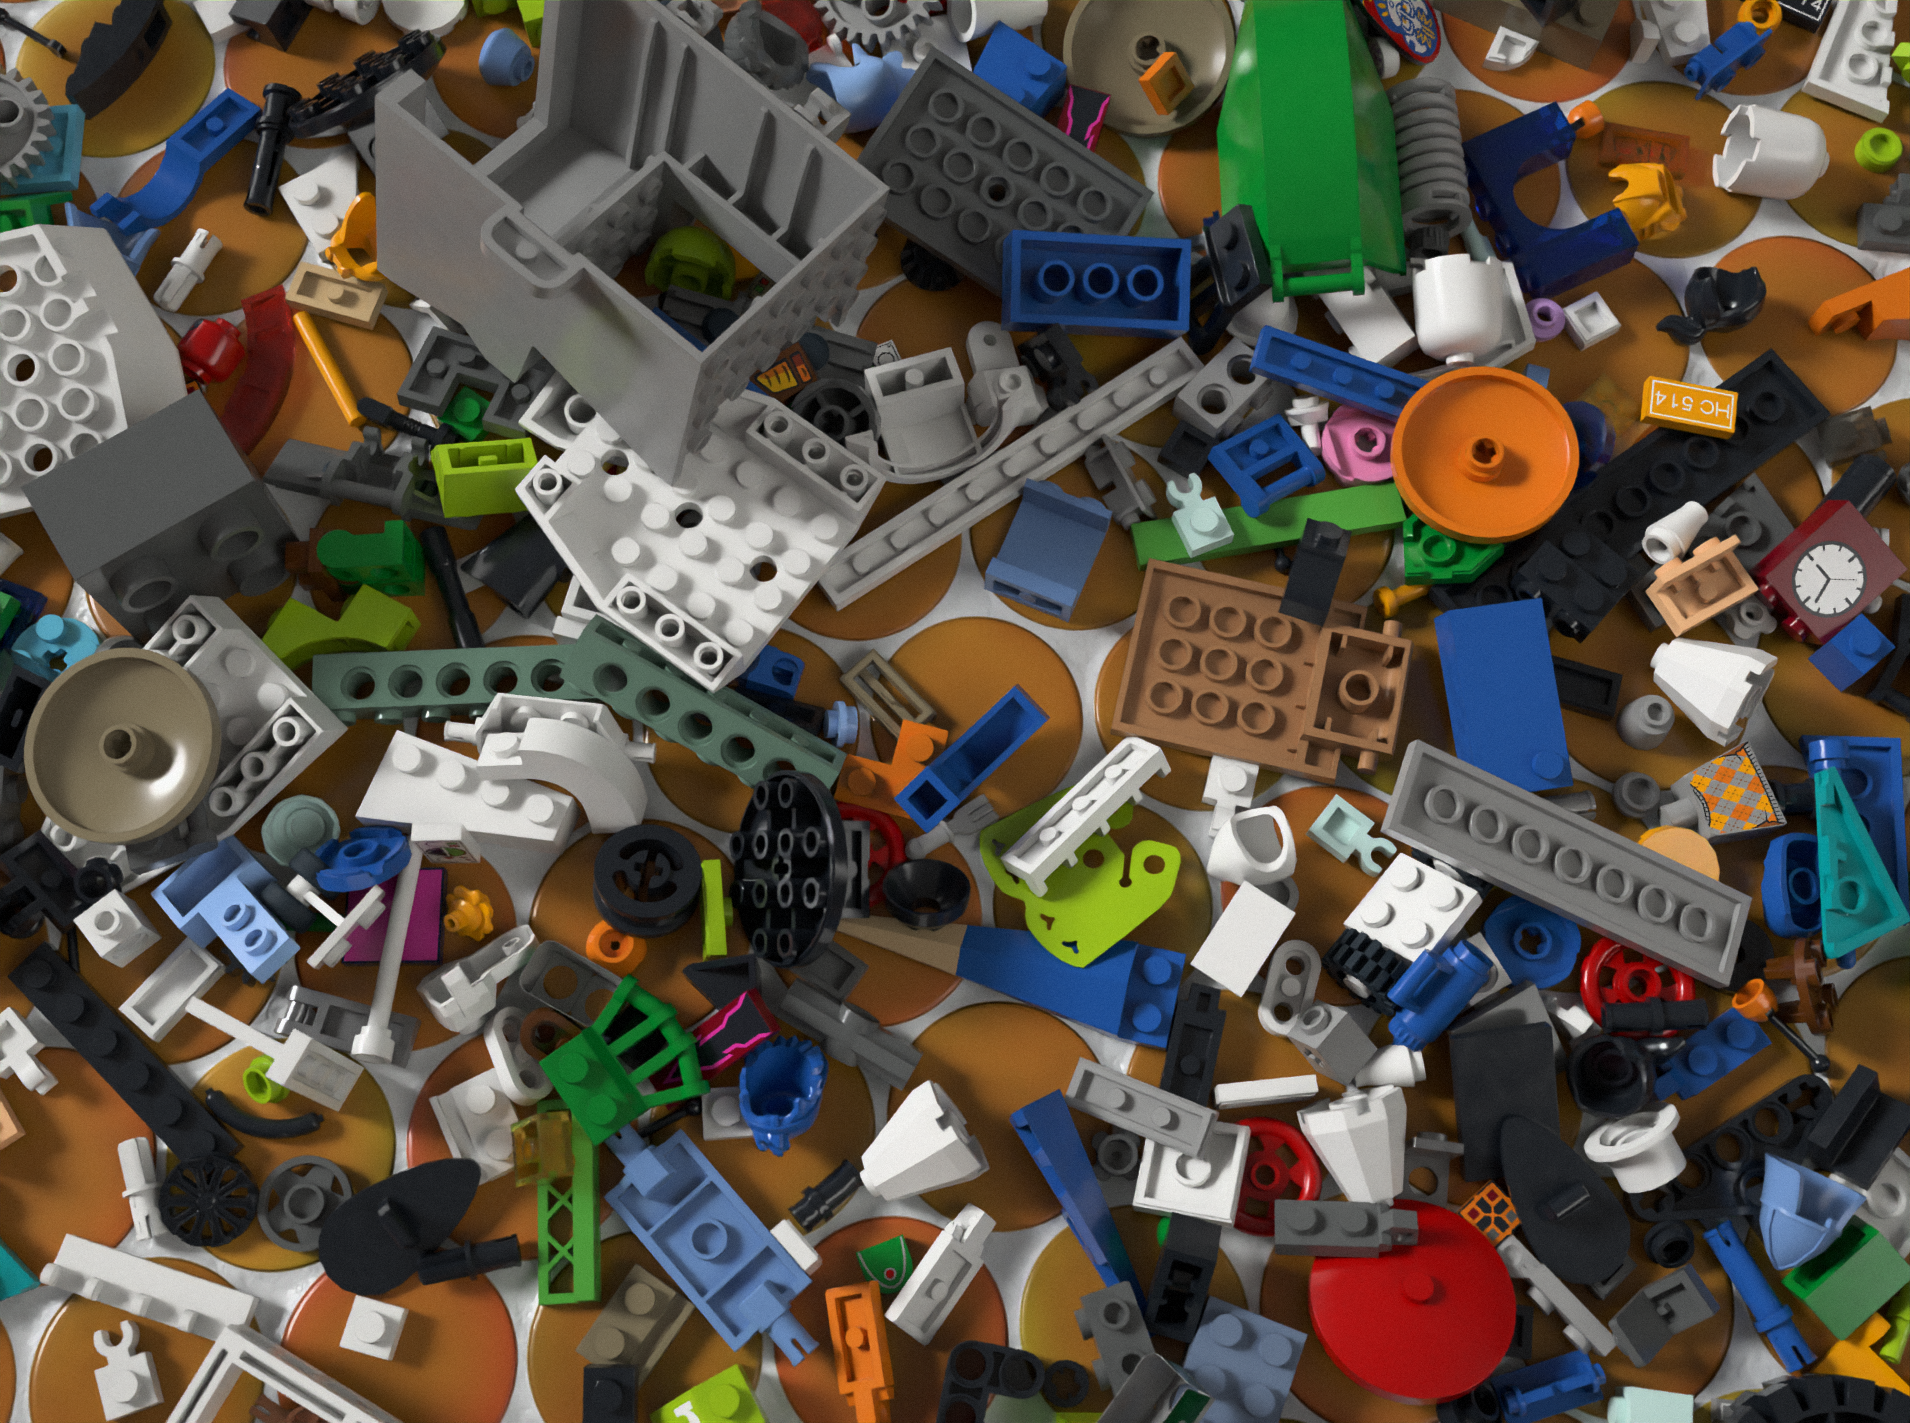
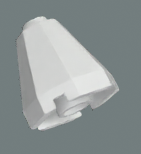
M1678 637L1670 645L1664 642L1659 646L1651 660L1650 667L1655 669L1653 681L1707 738L1725 747L1734 741L1744 729L1735 724L1737 720L1744 717L1750 719L1757 710L1774 677L1775 670L1772 667L1777 664L1778 658L1761 649Z
M928 1080L914 1089L861 1157L865 1168L860 1172L861 1179L875 1198L882 1195L886 1201L891 1202L974 1180L990 1169L982 1146L975 1134L969 1136L964 1127L967 1121L963 1114L938 1083L933 1084V1081Z
M1388 1084L1342 1093L1344 1097L1330 1103V1098H1325L1297 1111L1303 1134L1349 1202L1382 1203L1390 1206L1394 1204L1392 1198L1403 1192L1407 1106L1401 1087L1394 1088L1393 1085Z

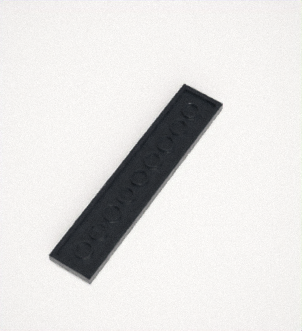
M1771 348L1715 387L1738 393L1735 433L1729 439L1658 427L1574 486L1559 511L1541 528L1522 538L1502 543L1504 544V554L1472 583L1435 584L1429 589L1427 595L1442 613L1449 610L1521 601L1517 597L1515 590L1508 584L1523 565L1569 516L1629 562L1644 551L1642 540L1645 537V531L1648 526L1680 509L1689 501L1697 502L1706 507L1822 424L1831 413Z

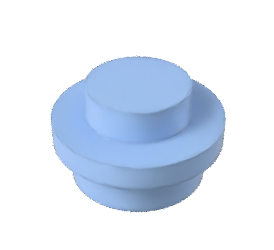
M835 701L832 710H826L824 713V737L831 738L832 746L836 748H842L845 743L853 744L858 730L857 709L855 706H846L844 701Z

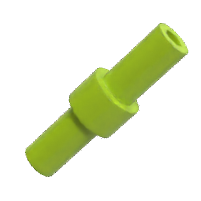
M1910 1281L1901 1288L1899 1296L1892 1297L1886 1314V1318L1890 1320L1889 1324L1891 1327L1886 1332L1879 1357L1894 1364H1900L1910 1334Z

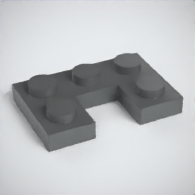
M433 326L397 392L399 405L442 417L459 383L495 393L482 418L484 430L512 439L529 438L531 433L519 426L518 422L551 379L556 369L547 359L541 358L514 383L484 358L471 337Z

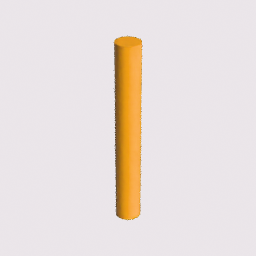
M301 311L295 314L292 320L350 427L354 428L363 425L367 418L359 413L357 409L358 402L309 312Z

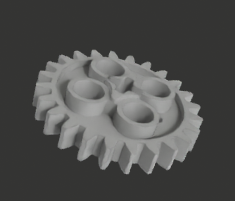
M818 0L814 5L819 15L823 16L821 21L828 31L833 29V34L835 33L840 41L847 38L851 48L852 43L860 45L863 42L868 53H872L876 42H880L884 51L889 52L891 40L897 39L898 43L905 47V34L910 32L915 37L920 38L921 34L918 25L921 22L930 26L934 24L928 12L930 10L942 11L943 9L939 0H908L904 4L898 0ZM889 6L887 12L883 15L874 16L879 8Z
M1 63L0 193L1 183L7 182L14 189L18 188L16 176L19 174L29 179L34 177L29 166L31 164L38 166L46 164L39 151H53V146L47 137L56 135V130L51 123L55 117L42 90L37 89L30 77L23 79L15 67L6 73Z

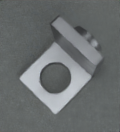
M1417 1132V1137L1405 1141L1403 1192L1396 1195V1199L1418 1200L1446 1209L1449 1162L1451 1159L1463 1155L1464 1144L1447 1142V1135L1435 1132ZM1415 1168H1427L1434 1174L1436 1189L1430 1196H1418L1411 1190L1409 1175Z

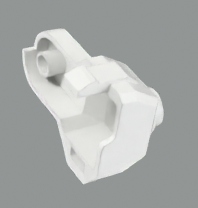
M984 321L977 323L971 328L966 341V350L974 374L967 387L969 396L965 403L972 425L977 423L982 427L990 426L996 415L997 396L1021 389L1025 391L1024 411L1016 427L1036 424L1049 407L1043 387L1035 384L1033 375L1027 366L1019 365L1008 331H1001V325L996 322Z
M529 925L518 926L500 935L472 955L443 964L425 976L416 990L438 1023L450 1031L460 1032L461 1035L470 1034L485 1024L487 1018L484 1014L496 1007V984L527 964L540 943Z

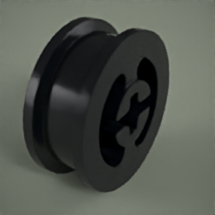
M644 824L620 830L602 845L595 859L593 899L598 913L614 930L634 938H659L679 930L691 919L698 905L702 880L700 857L690 841L670 828ZM648 861L655 862L654 876L650 879L647 902H640V887L645 882Z

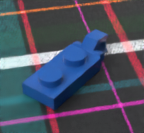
M1731 1007L1709 1022L1707 1030H1698L1685 1039L1687 1046L1671 1060L1657 1066L1662 1074L1656 1077L1655 1091L1649 1102H1661L1675 1092L1681 1101L1696 1096L1772 1042L1757 1022L1749 1021L1734 1007Z

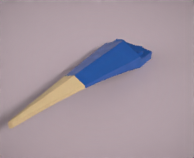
M870 916V918L840 919L837 932L986 987L1117 1041L1166 1051L1186 960V954L1138 944L1137 941L1120 940L1087 966L1080 968L1067 964L1051 954L1039 943L1031 931L951 923L937 931L927 929L915 931L897 919L889 917ZM1077 941L1062 942V945L1065 947H1072L1075 954L1079 953Z

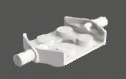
M497 693L483 717H477L475 724L447 721L444 728L445 741L472 743L473 746H477L480 754L487 734L503 732L523 733L529 718H549L573 723L601 735L619 748L630 761L654 764L657 753L656 743L629 741L628 734L623 733L608 707L597 703Z

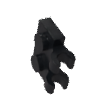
M1058 322L1030 336L1017 346L1022 354L1021 362L1023 366H1027L1033 377L1039 378L1042 383L1047 381L1046 399L1054 411L1059 412L1066 408L1065 403L1072 407L1081 402L1079 397L1084 394L1081 384H1083L1088 393L1099 388L1096 378L1081 365L1084 359Z

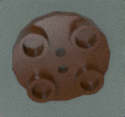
M1797 939L1794 955L1766 960L1767 967L1763 969L1766 979L1790 978L1792 985L1797 984L1800 1000L1779 1003V1011L1775 1014L1786 1024L1806 1023L1811 1034L1814 1036H1826L1827 1033H1834L1832 1012L1839 1011V1002L1834 983L1825 984L1822 968H1827V960L1823 953L1822 939Z

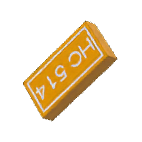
M1649 376L1644 382L1640 423L1729 439L1735 433L1738 393Z

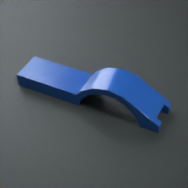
M228 87L166 140L165 155L160 168L147 185L137 193L126 198L113 197L106 192L90 206L91 213L97 218L105 217L116 224L119 232L124 236H130L150 228L165 225L177 217L193 200L202 183L204 173L255 129L256 120L262 116V109Z

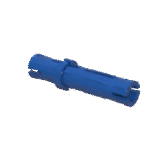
M1730 1219L1716 1225L1715 1229H1709L1701 1234L1755 1317L1754 1327L1758 1333H1765L1785 1365L1786 1371L1792 1373L1803 1368L1801 1363L1806 1362L1808 1365L1817 1359L1816 1354L1811 1351L1790 1318L1794 1315L1789 1305L1781 1304L1733 1228Z

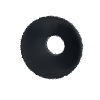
M915 859L898 864L889 870L882 883L883 900L887 911L895 919L915 931L920 929L937 931L957 920L967 909L971 891L967 876L959 868L950 863L934 859ZM920 907H929L937 912L923 913L913 910Z

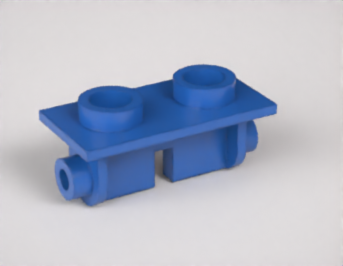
M1749 21L1744 23L1738 22L1714 42L1723 54L1712 44H1709L1695 56L1691 57L1687 61L1684 74L1688 80L1692 82L1697 81L1702 86L1695 98L1699 100L1712 89L1716 93L1720 92L1736 76L1735 72L1739 68L1743 67L1745 70H1748L1754 66L1765 54L1766 50L1763 48V45L1773 31L1768 29L1759 36L1753 23Z
M1579 1350L1490 1378L1506 1423H1532L1602 1400L1604 1396L1600 1385L1606 1383V1377L1600 1364H1591L1588 1353L1584 1355Z

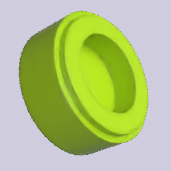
M1873 128L1865 132L1856 144L1854 150L1855 158L1864 169L1870 172H1886L1902 156L1903 144L1900 138L1891 130Z

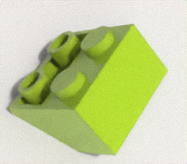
M531 438L436 445L431 451L432 466L445 518L529 511L515 492V488L538 463Z

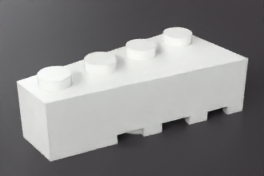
M1363 266L1365 295L1353 296L1352 291L1311 295L1315 300L1321 297L1329 311L1324 315L1337 334L1341 335L1345 332L1352 341L1353 345L1348 348L1352 355L1391 368L1419 348L1416 332L1370 266ZM1348 267L1305 271L1303 273L1307 277L1351 273V269Z

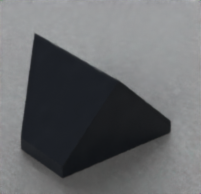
M755 953L692 963L682 970L686 980L718 1011L746 990L755 987L762 997V971Z

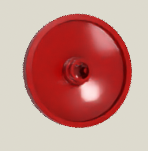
M1393 1199L1394 1204L1390 1206V1210L1417 1211V1245H1392L1391 1251L1379 1252L1378 1258L1315 1256L1307 1290L1310 1318L1318 1340L1327 1355L1357 1385L1377 1396L1404 1404L1434 1405L1449 1402L1472 1392L1483 1384L1504 1358L1510 1346L1516 1323V1300L1513 1284L1508 1270L1494 1246L1467 1220L1450 1210L1428 1202Z

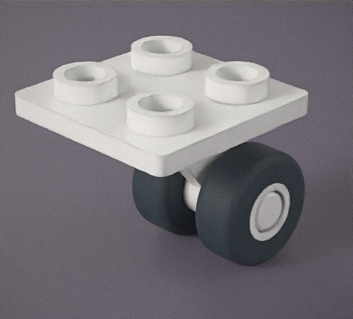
M302 848L289 862V866L298 875L285 889L275 881L270 882L259 894L258 899L299 934H304L317 919V916L308 909L310 904L338 926L307 960V963L314 969L319 970L324 963L333 968L352 947L346 939L357 926L360 925L367 930L386 909L385 905L380 902L385 896V892L378 885H375L344 919L318 897L322 893L329 900H335L341 893L321 888L315 878L317 877L316 872L320 873V870L331 868L310 850Z

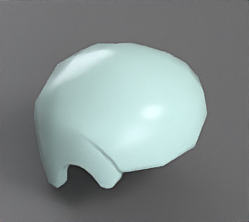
M300 794L283 799L273 807L261 827L265 852L279 865L291 868L289 862L300 849L307 848L314 854L328 840L332 838L339 840L341 829L336 812L322 798Z

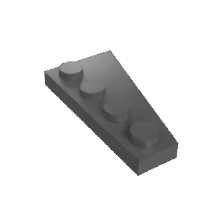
M1754 472L1708 516V521L1701 527L1681 561L1683 563L1693 558L1694 554L1692 552L1711 538L1718 537L1720 542L1736 534L1741 543L1733 550V553L1748 573L1795 529ZM1659 563L1625 594V597L1650 633L1667 624L1645 592L1657 579L1654 572L1663 566V564Z

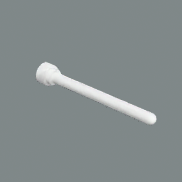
M411 835L407 837L412 856L408 865L398 874L368 1025L363 1026L361 1033L355 1035L351 1051L353 1059L366 1063H391L395 1041L391 1039L392 1031L388 1029L423 855L411 841Z

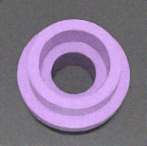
M1538 298L1531 300L1525 305L1537 342L1551 340L1560 334L1565 325V315L1557 303L1549 299ZM1537 314L1547 317L1549 321L1540 320Z

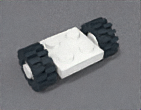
M1414 847L1411 848L1413 850L1411 854L1417 860L1403 853L1397 856L1343 923L1346 929L1321 959L1323 968L1328 970L1326 973L1331 978L1337 980L1336 984L1340 988L1348 990L1350 992L1349 995L1354 999L1358 998L1361 1000L1362 1005L1365 1007H1372L1376 1013H1383L1385 1016L1392 1015L1399 1007L1388 997L1387 993L1407 971V966L1410 967L1424 949L1441 955L1494 887L1493 884Z

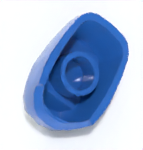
M1789 833L1774 838L1770 841V846L1763 862L1765 868L1761 892L1764 922L1774 935L1789 940L1810 938L1822 931L1818 838L1807 833Z

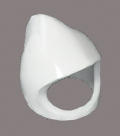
M1273 805L1247 810L1230 817L1216 834L1207 866L1208 875L1218 881L1232 882L1238 885H1242L1244 880H1246L1253 886L1273 884L1292 876L1297 857L1293 834L1283 811ZM1273 818L1278 823L1283 836V849H1281L1274 829Z

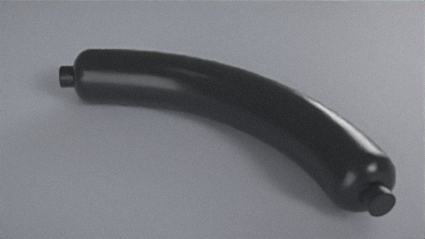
M209 1088L205 1091L207 1094L205 1099L206 1105L221 1121L231 1128L253 1137L278 1140L300 1137L319 1130L321 1122L325 1121L323 1114L317 1115L314 1112L290 1119L261 1118L237 1107L221 1090L214 1091L213 1088Z

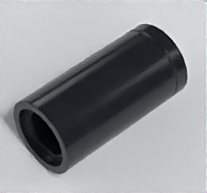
M1870 454L1859 455L1808 517L1827 500H1849L1866 520L1896 483L1897 477L1894 470L1879 457Z

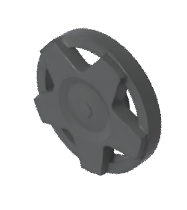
M311 1155L289 1159L269 1174L260 1189L257 1214L261 1228L273 1243L284 1249L295 1252L319 1250L318 1238L325 1220L340 1203L354 1195L352 1183L345 1171L328 1159ZM302 1165H314L304 1177H300L291 1171V1169ZM335 1177L338 1178L342 1186L344 1196L332 1191ZM274 1188L280 1198V1202L268 1212L269 1198ZM294 1229L300 1243L290 1242L278 1233Z

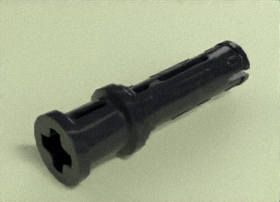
M269 83L263 87L262 95L265 99L262 116L258 117L255 123V129L260 137L252 166L246 201H244L243 206L246 211L258 216H269L273 213V203L286 144L295 138L294 133L288 126L291 116L287 109L303 99L299 91L280 83Z

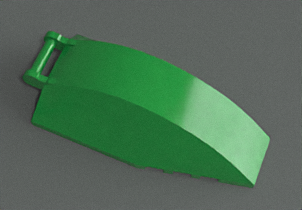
M1245 0L1217 128L1222 216H1224L1238 203L1252 206L1273 282V303L1284 302V297L1352 291L1353 296L1365 295L1363 266H1370L1391 274H1399V276H1407L1393 111L1351 1ZM1348 267L1351 269V273L1283 279V273Z

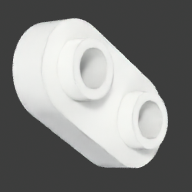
M1301 940L1287 941L1279 946L1270 960L1258 1008V1017L1263 1028L1276 1037H1287V1034L1299 1021L1301 1015L1313 1003L1321 971V960L1316 949L1307 942ZM1296 960L1299 962L1302 968L1301 974H1290L1286 969V961ZM1282 1005L1288 1008L1290 1011V1019L1288 1021H1280L1276 1018L1274 1014L1276 1006Z
M506 1007L488 1019L484 1026V1040L505 1094L516 1104L530 1106L547 1096L551 1092L553 1084L539 1065V1061L531 1057L522 1047L520 1027L528 1014L516 1007ZM536 1029L535 1033L540 1038L538 1031ZM504 1034L508 1037L509 1042L506 1041Z

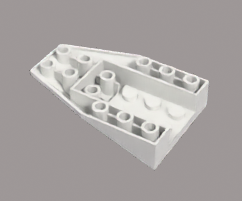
M190 595L143 648L164 655L188 668L204 684L216 706L221 727V752L214 779L203 797L209 828L215 830L218 843L237 832L348 730L326 705L219 597ZM47 816L41 828L44 835L77 870L80 867H85L86 861L94 857H103L108 860V863L117 864L124 876V881L120 884L122 894L186 861L183 860L137 875L130 871L125 845L100 844L76 837L57 826ZM186 818L178 824L181 839L185 838L189 833ZM102 877L97 878L98 884H104V879Z

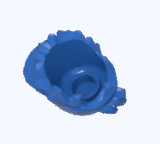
M779 1035L774 1043L766 1041L744 1057V1066L738 1075L740 1080L739 1089L741 1091L739 1094V1108L745 1122L753 1131L755 1143L760 1151L765 1152L769 1149L773 1155L782 1157L783 1153L790 1149L789 1140L807 1132L817 1119L822 1102L823 1088L827 1080L829 1063L824 1053L820 1051V1047H812L811 1040L799 1042L796 1035L786 1040L782 1035Z

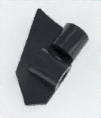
M531 513L503 532L460 566L462 572L494 590L496 596L508 608L525 619H529L555 588L558 581L567 583L573 577V573Z

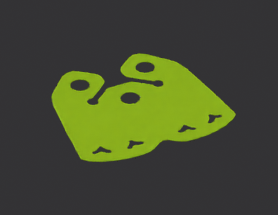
M1070 786L982 829L979 842L984 865L998 888L1008 896L1025 902L1026 924L1033 936L1045 949L1061 961L1074 967L1084 968L1160 909L1170 898L1181 864V857L1178 849L1168 844L1152 840L1136 844L1132 849L1129 878L1132 880V884L1124 888L1119 882L1123 878L1125 855L1109 834L1101 837L1094 832L1074 851L1078 862L1071 869L1061 864L1044 880L1048 891L1041 898L1036 896L1029 889L1025 880L1018 877L1019 883L1016 884L1013 876L1005 872L1007 869L1000 857L1074 787ZM1127 801L1122 804L1118 811L1106 820L1109 827L1121 829L1127 826L1132 820L1133 805ZM993 839L1005 844L999 856L995 854L996 845L992 843ZM1096 849L1103 854L1104 862L1100 867L1089 868L1084 864L1083 856L1087 851ZM1152 855L1161 857L1165 862L1164 870L1158 874L1148 873L1144 868L1145 859ZM1041 914L1055 918L1051 930L1047 929V922L1040 917ZM1077 941L1079 953L1075 954L1072 947H1065L1062 945V942Z

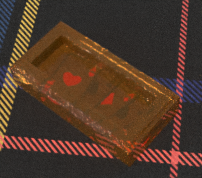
M1605 122L1604 129L1600 133L1597 167L1615 169L1620 164H1664L1670 171L1673 180L1682 181L1687 171L1690 136Z

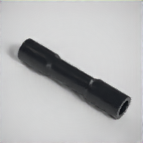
M434 526L423 530L419 534V538L430 571L435 576L448 614V625L456 649L486 648L476 616L470 609L459 577L457 560L446 528Z

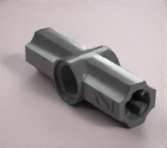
M798 977L786 993L774 1015L818 1041V1046L834 1059L852 1067L859 1065L901 1091L924 1053L922 1050L881 1027L880 1021L869 1012L850 1002L843 1001L840 1003Z

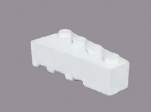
M397 730L355 817L365 827L375 825L392 826L408 835H411L412 824H415V822H461L473 838L480 843L562 855L581 814V810L573 797L527 779L481 781L476 768L477 760Z

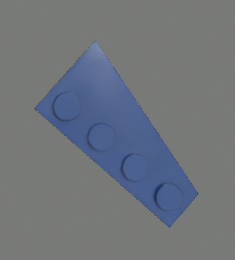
M1801 735L1798 743L1809 778H1814V774L1817 772H1815V764L1809 762L1808 743L1825 739H1844L1849 741L1850 761L1845 762L1846 770L1841 772V779L1910 916L1901 739Z

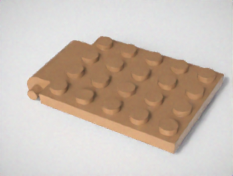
M1149 558L1110 734L1124 738L1127 736L1138 737L1151 744L1203 756L1213 757V755L1256 764L1261 769L1335 785L1340 755L1359 759L1357 771L1367 775H1374L1377 772L1378 762H1388L1394 758L1414 643L1412 640L1401 638L1403 624L1398 621H1385L1382 634L1364 630L1367 606L1332 599L1329 613L1322 627L1278 612L1285 588Z

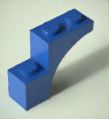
M1016 684L959 739L919 773L894 800L928 834L1048 721L1050 716L1019 684Z

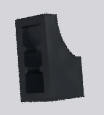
M1307 518L1292 559L1279 613L1323 627L1329 613L1341 569L1346 559L1352 534L1351 531L1342 529L1332 522H1320Z

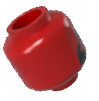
M203 318L196 320L176 345L179 350L183 372L193 380L197 378L203 386H209L210 383L222 384L226 382L246 355L243 344L238 340L241 332L230 322L222 318H218L215 322Z

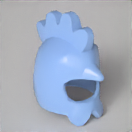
M852 43L854 67H838L822 62L810 64V69L806 72L807 81L818 86L851 113L849 123L843 132L844 134L863 132L879 127L916 72L910 68H902V53L892 51L881 59L869 56L857 43Z

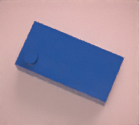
M1012 230L1003 241L1001 331L1040 332L1058 322L1065 334L1177 339L1189 331L1191 240Z
M1542 598L1449 610L1434 618L1457 758L1530 793L1573 786Z

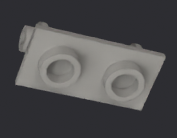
M1105 433L1102 434L1101 437L1106 446L1101 449L1099 445H1095L1084 452L1086 458L1084 465L1100 491L1113 483L1115 484L1116 489L1103 496V499L1109 510L1112 511L1116 524L1122 525L1125 530H1130L1131 524L1141 522L1139 516L1143 513L1153 520L1157 519L1158 517L1151 506L1156 502V498L1147 482L1143 478L1137 481L1130 467L1135 465L1136 462L1130 450L1123 441L1116 443Z

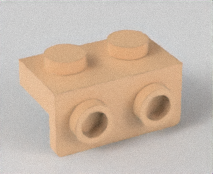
M1736 534L1720 542L1718 537L1711 538L1692 552L1694 554L1693 558L1682 563L1680 558L1677 557L1654 572L1657 579L1645 592L1676 637L1746 600L1759 590L1733 553V550L1741 543Z

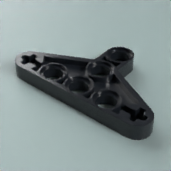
M1803 1074L1779 1085L1681 1149L1685 1159L1693 1162L1700 1171V1181L1695 1188L1683 1186L1678 1178L1675 1177L1664 1184L1671 1193L1664 1194L1654 1201L1653 1204L1657 1210L1656 1212L1652 1208L1643 1210L1640 1207L1639 1201L1644 1197L1642 1192L1628 1193L1624 1191L1623 1205L1626 1212L1632 1219L1640 1223H1659L1670 1219L1688 1221L1744 1216L1764 1245L1759 1222L1761 1206L1752 1203L1748 1199L1746 1194L1747 1182L1752 1177H1757L1764 1181L1765 1153H1771L1802 1165L1809 1151L1807 1138L1833 1102L1832 1092L1828 1084L1816 1075ZM1810 1089L1814 1094V1097L1810 1100L1811 1105H1805L1790 1112L1785 1104L1799 1098L1802 1094L1801 1090ZM1760 1109L1771 1111L1778 1120L1779 1128L1773 1137L1763 1135L1756 1127L1755 1117ZM1793 1118L1796 1119V1120H1798V1122H1797L1796 1124H1794V1125H1793ZM1722 1134L1733 1137L1739 1145L1740 1153L1734 1162L1723 1160L1716 1151L1717 1139ZM1674 1194L1680 1196L1681 1199L1675 1202Z

